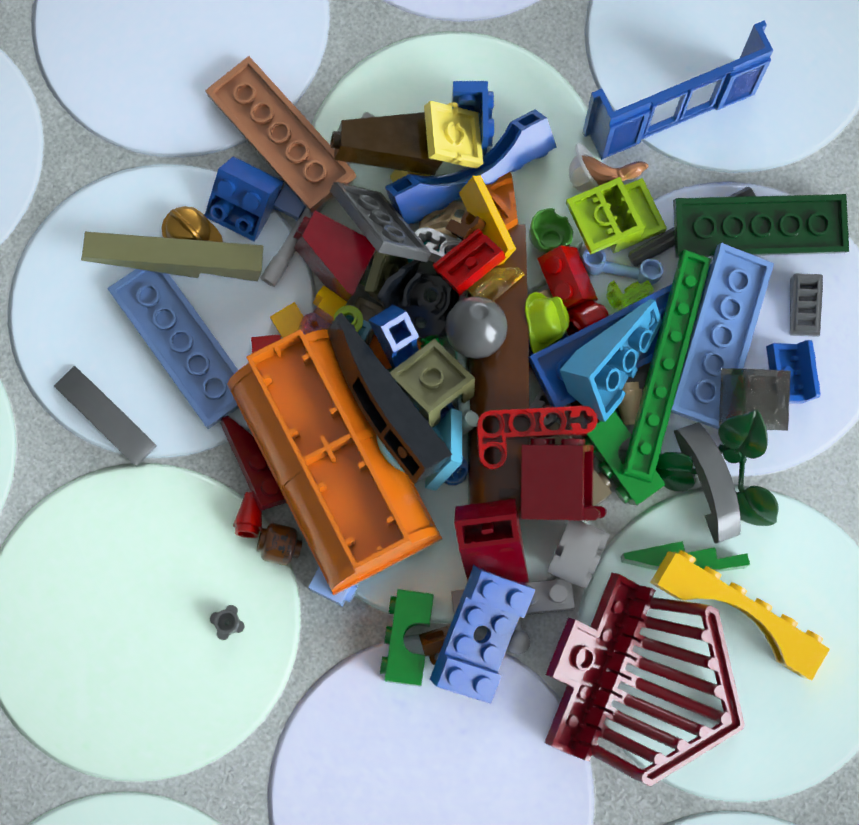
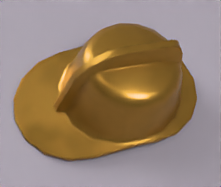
M183 206L172 209L163 219L161 229L164 238L223 242L218 229L204 214L194 207Z

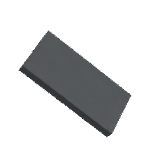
M333 182L330 192L378 253L423 262L428 261L431 255L429 249L381 192Z

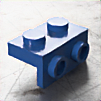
M805 340L797 344L772 343L766 346L774 403L803 404L821 396L812 340Z

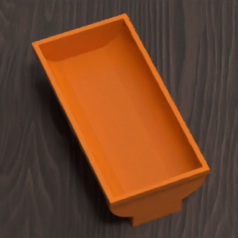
M300 329L246 356L249 363L240 368L229 379L227 385L333 595H336L442 540V537L414 483L405 472L396 469L382 455L377 443V435L361 412L339 367L327 332L329 329L318 330L305 335Z

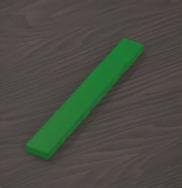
M685 249L680 253L621 472L622 475L647 483L653 482L711 258Z

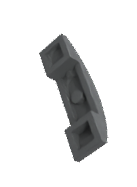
M75 365L54 385L136 467L157 447Z
M699 422L674 430L681 453L692 458L711 513L705 515V519L714 544L740 535V510L735 486L727 464L716 443Z

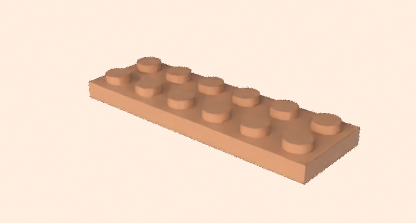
M250 56L246 57L205 90L207 96L311 213L333 197L330 192L333 182L349 184L357 177L346 162L334 160L335 150L330 147V144Z

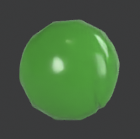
M554 208L539 210L533 216L529 230V237L533 246L545 254L561 245L570 246L573 229L568 222V217L556 214Z

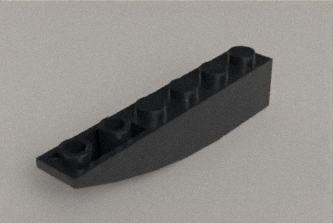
M343 313L338 314L327 332L345 381L377 437L411 481L416 484L440 470L452 453L447 448L445 442L439 438L429 425L427 419L421 415L410 401L409 396L396 383L391 373L375 356L373 350L361 338L353 324L347 320Z

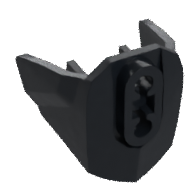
M413 260L402 266L398 272L386 280L378 293L377 299L385 309L395 305L407 311L420 338L423 339L429 335H439V339L447 338L445 330L446 318L454 305L465 298L466 291L459 295L440 274L436 273L432 266L434 262L429 260L427 262ZM434 290L437 298L435 301L430 302L428 293ZM421 316L426 319V325L423 328L418 327L416 324L417 318Z

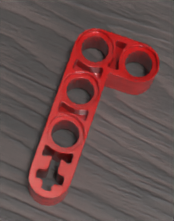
M588 406L486 411L477 421L479 463L487 470L500 468L507 457L506 439L580 436L588 434L597 425V415ZM565 413H569L568 419H576L580 416V413H583L584 418L590 419V423L586 424L584 429L581 428L580 423H571L568 425L570 430H565L567 423ZM553 414L559 418L560 426L557 430L553 431L545 427L544 417L546 415ZM517 416L526 417L530 423L529 429L525 432L517 431L513 426V419ZM488 417L495 418L499 422V430L492 434L485 432L482 427L484 419ZM492 447L499 450L501 459L497 464H489L485 461L484 452L486 449Z

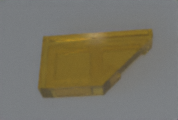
M519 267L493 268L467 290L472 297H485L494 301L525 274Z

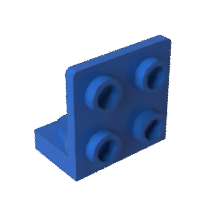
M453 81L451 103H458L459 108L480 113L482 155L484 156L487 153V147H492L494 119H492V109L494 108V92L488 91V81Z

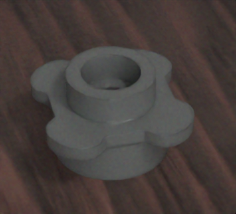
M228 605L226 610H221L218 613L213 612L210 616V622L217 629L216 635L220 640H227L229 635L235 632L241 633L245 628L244 622L240 621L237 615L238 608L234 605ZM225 620H229L230 624L225 625Z

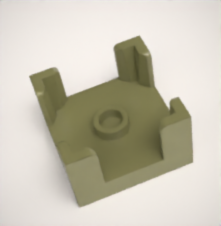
M435 339L390 372L393 379L403 392L409 396L410 401L419 409L421 415L427 419L432 428L440 422V410L462 394L461 402L463 404L474 397L475 378Z

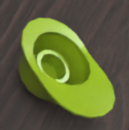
M534 292L527 297L525 314L528 323L530 345L533 354L558 342L564 336L569 327V314L560 297L547 298L538 292Z

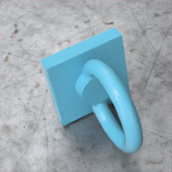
M452 408L440 420L439 424L432 428L439 438L445 442L452 455L440 470L425 478L426 489L436 491L462 464V411ZM377 437V443L384 458L396 469L404 472Z

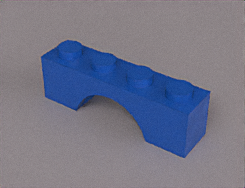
M391 305L368 320L393 369L419 351L417 344L419 335L407 311ZM452 402L440 410V420L451 408L455 409Z

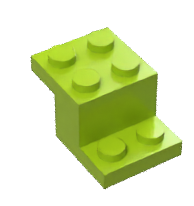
M619 177L566 200V205L590 255L607 247H610L614 254L667 230L643 178L624 185Z

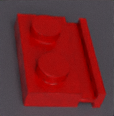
M478 228L432 266L436 273L440 274L461 295L502 262L506 256L503 250Z

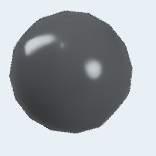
M473 296L460 300L454 305L446 318L445 330L449 344L456 352L465 357L476 359L488 357L500 348L507 336L508 326L504 311L497 303L485 297Z

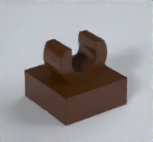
M467 211L462 216L461 223L450 219L445 229L463 241L478 228L482 231L486 222Z
M448 626L419 634L425 657L429 656L432 665L436 663L435 655L441 651L449 630Z

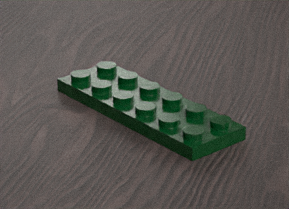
M846 194L675 198L673 200L676 258L680 257V253L684 249L705 257H714L716 247L720 243L754 256L841 254L849 252Z

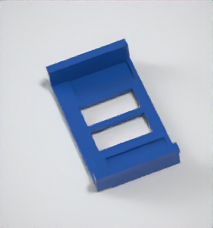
M765 20L753 25L739 59L626 107L613 111L602 88L592 92L582 131L584 137L590 135L601 159H605L640 144L642 139L713 109L718 111L755 95L771 62L770 57L774 51L764 33L767 26ZM717 81L708 102L686 110L693 91ZM680 97L672 117L650 126L657 106Z

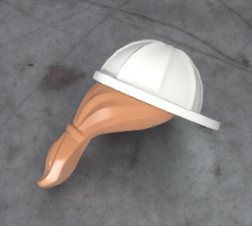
M578 143L575 145L576 156L569 166V178L575 189L583 193L619 177L622 181L634 179L648 168V164L637 161L620 168H612L594 158L583 144Z

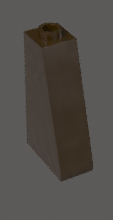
M425 112L342 120L338 130H333L331 135L330 147L335 149L334 160L433 176H435L443 161L430 159L428 156Z

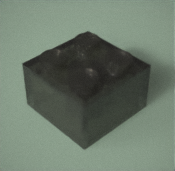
M721 368L719 427L724 420L730 417L759 409L767 430L788 431L791 371Z

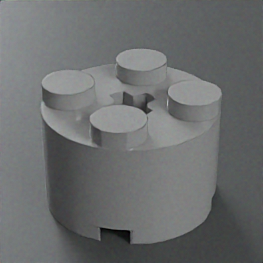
M568 520L547 572L586 589L592 574H594L601 558V551L604 549L610 534L582 521Z

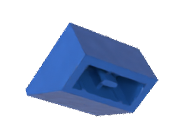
M233 156L218 168L204 216L255 242L274 210L273 204L280 194L284 181Z

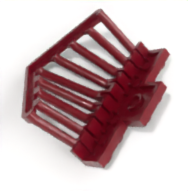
M611 572L591 626L589 627L576 619L568 617L545 674L567 686L544 743L588 762L591 756L634 780L652 786L742 731L745 723L719 610L710 605L654 597L655 589L641 586L621 574ZM650 609L701 616L704 629L646 615ZM641 628H648L707 642L710 656L639 634ZM637 646L714 670L717 684L647 659L633 652V648ZM627 664L712 695L721 700L723 711L645 680L625 670ZM623 683L718 722V724L709 728L619 689V684ZM614 700L697 737L687 742L619 711L611 706ZM605 720H611L675 750L665 756L608 728L604 724ZM600 737L653 764L641 769L599 746L598 738Z

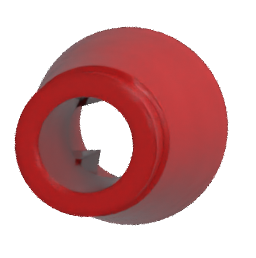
M252 492L244 493V498L233 523L234 533L244 538H257L262 529V511L259 510Z

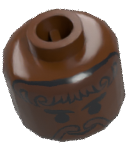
M271 523L266 529H261L256 551L261 552L260 555L264 561L288 565L293 557L299 558L303 541L297 539L298 533L295 528Z

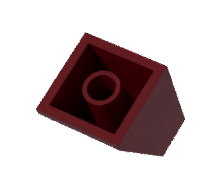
M315 210L310 218L304 216L302 222H300L293 238L297 239L294 249L324 286L345 301H348L353 296L375 248L366 236Z

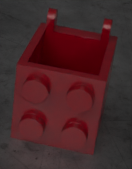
M531 438V444L522 445L521 519L595 521L607 515L605 507L593 506L594 445H585V439H561V444H555V438Z

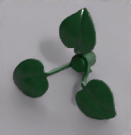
M755 409L746 414L730 417L721 423L718 435L724 445L720 444L718 448L726 461L729 463L739 462V492H736L740 510V520L751 525L770 526L778 521L779 505L775 496L769 490L760 486H750L746 489L744 487L747 458L756 459L761 457L768 447V433L759 409ZM665 452L659 455L656 471L666 484L664 487L677 492L688 491L694 487L696 483L694 474H697V472L693 468V461L689 456L679 452Z

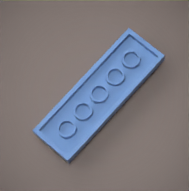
M723 243L717 245L697 311L671 410L672 413L719 429L721 423L729 418L774 263Z
M135 269L107 288L207 429L239 408L227 385L229 379L238 371L237 367L169 274Z

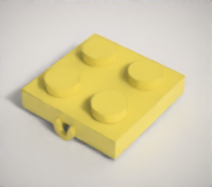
M429 101L424 105L429 158L475 169L483 165L478 112L459 108L458 103L455 102L446 105Z

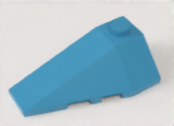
M649 299L579 348L560 369L568 393L583 406L592 408L598 420L605 422L622 402L626 394L622 389L628 377L634 378L638 369L635 365L641 352L646 353L662 324L654 299Z

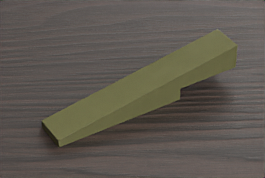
M85 231L81 261L199 278L200 273L258 282L262 272L264 245Z

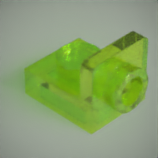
M613 280L608 284L606 298L613 309L618 308V310H621L653 294L654 288L649 280L641 284L637 281L626 287L623 294L617 283Z

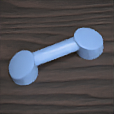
M586 249L582 257L586 271L592 275H599L605 272L637 279L640 284L650 286L657 283L663 274L662 264L655 259H646L641 263L640 268L606 261V254L603 250L590 255L588 249Z

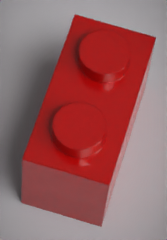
M561 245L537 258L552 296L560 297L567 311L588 301L598 300L577 247Z

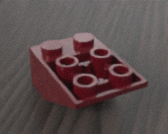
M516 498L455 506L454 524L467 581L473 566H477L515 582L529 583Z

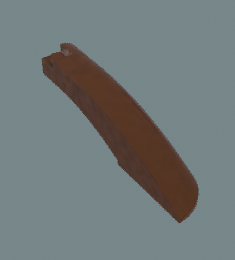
M526 224L516 225L508 230L516 247V250L503 264L495 266L487 279L477 281L467 289V297H485L497 303L505 313L508 326L506 339L495 353L478 359L468 357V372L475 378L474 397L470 399V410L475 412L479 418L484 412L490 410L529 409V336L525 314V302L528 297ZM517 416L513 419V426L517 431L525 432L529 429V420L524 416ZM488 417L483 420L482 427L487 433H496L499 430V422L493 417ZM477 426L468 432V505L516 498L519 519H521L522 445L530 444V438L506 439V461L496 470H487L482 467L478 459ZM491 447L485 450L484 459L489 464H497L501 459V454L498 449Z

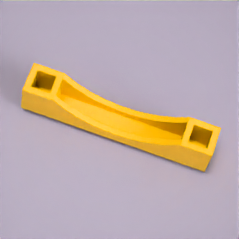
M682 550L679 553L668 551L650 581L651 584L675 599L683 601L714 599L737 608L748 616L763 632L772 648L776 662L802 678L813 680L830 648L822 644L823 638L808 629L804 633L796 628L798 622L785 614L779 617L771 612L773 607L759 598L753 601L745 596L747 590L733 582L727 585L719 580L722 575L714 569L705 566L703 570L695 565L696 558Z

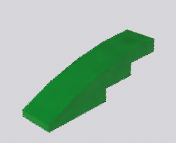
M683 541L625 552L620 558L622 563L657 570L668 551L679 553L682 550L685 552ZM715 547L688 552V554L696 558L694 564L703 570L705 566H708L717 572L744 569L750 565L748 553L718 559Z

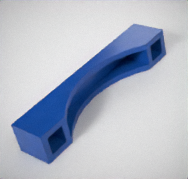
M534 109L511 121L499 141L483 156V165L477 169L466 167L457 172L441 176L408 174L385 186L392 206L408 225L421 221L424 216L434 211L445 209L449 203L461 198L459 192L472 176L481 175L485 185L495 183L499 177L509 172L520 170L524 164L534 159L545 157L549 151L557 148L548 118Z

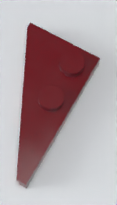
M230 416L223 417L220 424L259 510L262 511L287 503L254 437Z

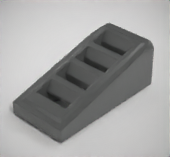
M796 273L791 277V336H820L823 296L822 274ZM800 286H813V289H800ZM799 297H813V301H799ZM798 309H813V313H798ZM798 320L813 321V326L798 325Z

